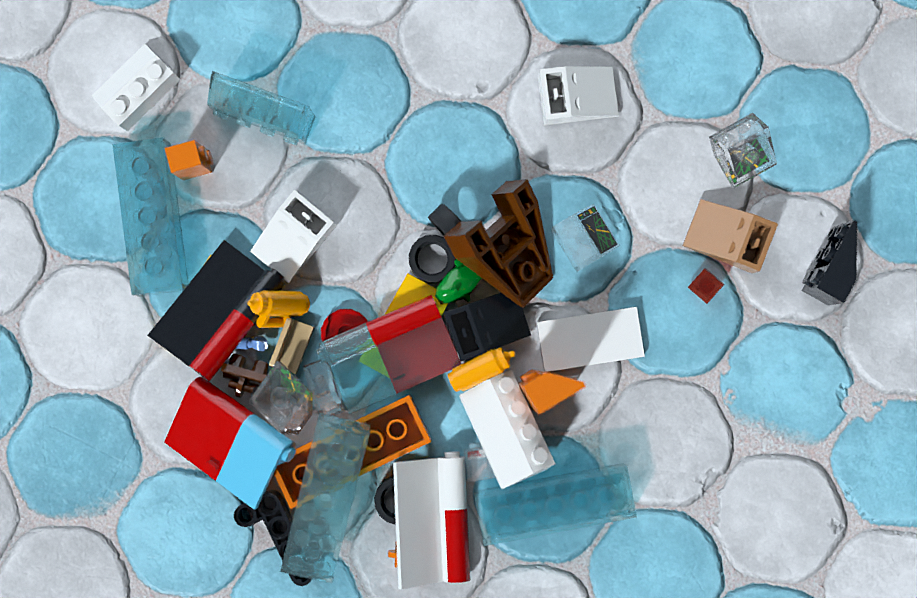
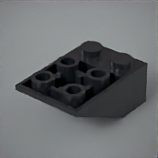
M855 220L842 223L837 227L834 226L830 230L826 238L829 241L825 249H820L814 261L817 263L812 271L809 270L802 283L805 285L802 291L826 305L845 303L857 281V221Z
M498 293L444 312L460 361L531 336L522 307L503 293Z

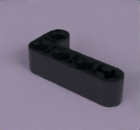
M276 490L266 491L257 509L251 508L245 502L238 506L233 516L237 525L249 527L263 520L293 583L298 586L309 584L316 574V566L281 493ZM267 496L273 497L276 500V507L274 509L266 507L264 501ZM243 508L251 509L253 512L252 520H246L242 516ZM276 520L285 521L287 531L280 532L275 526ZM288 543L296 544L298 554L292 555L288 553L286 545ZM300 557H303V559L299 563L297 560ZM301 568L309 571L306 577L304 574L299 575L298 571Z

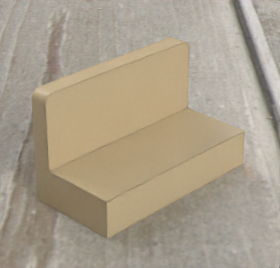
M287 317L269 366L282 369L283 365L291 373L297 374L315 327Z

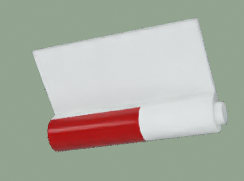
M458 451L445 452V457L393 462L398 589L402 590L443 581L449 583L470 581L465 456H460Z

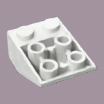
M563 66L540 69L538 81L544 126L619 116L613 67Z
M294 190L277 210L250 252L268 267L281 273L284 276V280L290 283L337 225Z

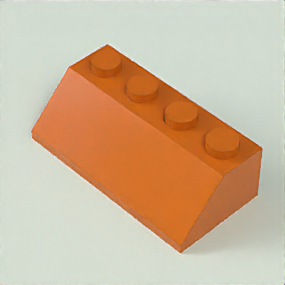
M533 369L521 375L522 381L518 382L529 405L538 414L586 387L582 381Z

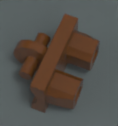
M235 353L232 354L228 363L222 365L221 371L223 372V378L230 379L228 387L236 389L235 397L242 398L244 392L253 394L255 387L267 390L269 384V366L267 362L255 360L251 371L244 369L246 357Z

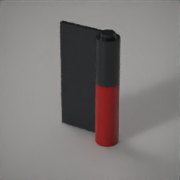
M223 240L147 336L206 380L211 381L259 317V315L251 311L250 306L247 304L251 296L261 291H281L285 286V283L282 281L284 276L273 268L271 271L262 269L227 241Z

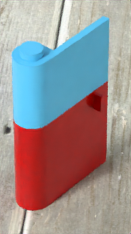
M203 377L193 380L187 388L164 441L165 444L253 509L258 508L277 465L289 462L296 453L294 441Z

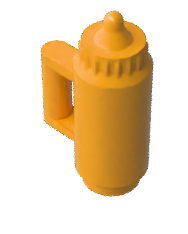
M261 291L254 293L247 302L251 311L259 315L256 321L259 328H283L287 317L302 316L308 312L310 307L308 296L300 291ZM271 316H280L279 318H270Z
M503 348L489 350L452 368V372L448 373V379L456 392L460 390L464 392L489 378L503 373L505 369L511 366L510 359L515 356V352H505Z

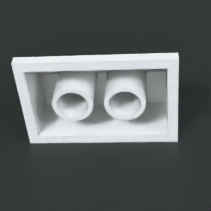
M144 44L92 97L118 126L128 132L181 79Z

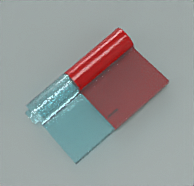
M432 295L320 342V348L316 350L321 363L326 362L331 368L349 414L449 372L452 368L461 365V361Z

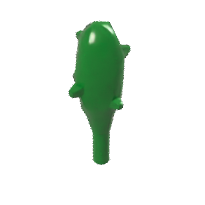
M456 259L454 260L456 267L447 273L436 288L435 297L440 304L462 299L469 302L470 293L482 278Z

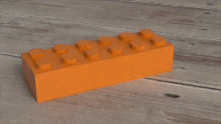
M411 394L296 448L294 457L289 462L277 465L274 475L290 509L420 448L430 443L432 439Z

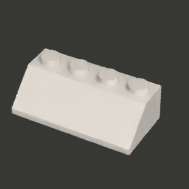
M512 370L489 378L459 395L501 489L546 471L555 465V461Z

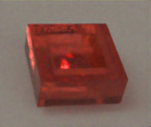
M704 268L688 288L708 304L725 284L707 268Z

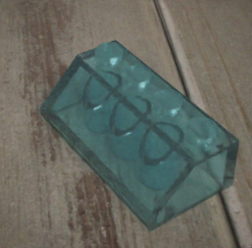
M212 71L207 105L213 110V115L226 120L228 116L237 119V124L250 128L251 125L260 128L261 133L274 137V134L284 136L283 140L293 145H297L298 142L306 143L315 120V115L309 106L218 72Z

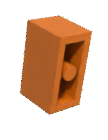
M192 140L165 148L171 173L183 181L212 173L210 165H213L214 162L210 150L206 151L204 145H200L197 141Z

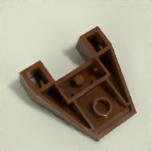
M528 179L506 181L491 194L501 217L487 230L481 220L459 222L444 235L457 260L520 307H525L553 279L539 204Z

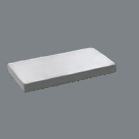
M637 307L537 322L544 372L645 357Z

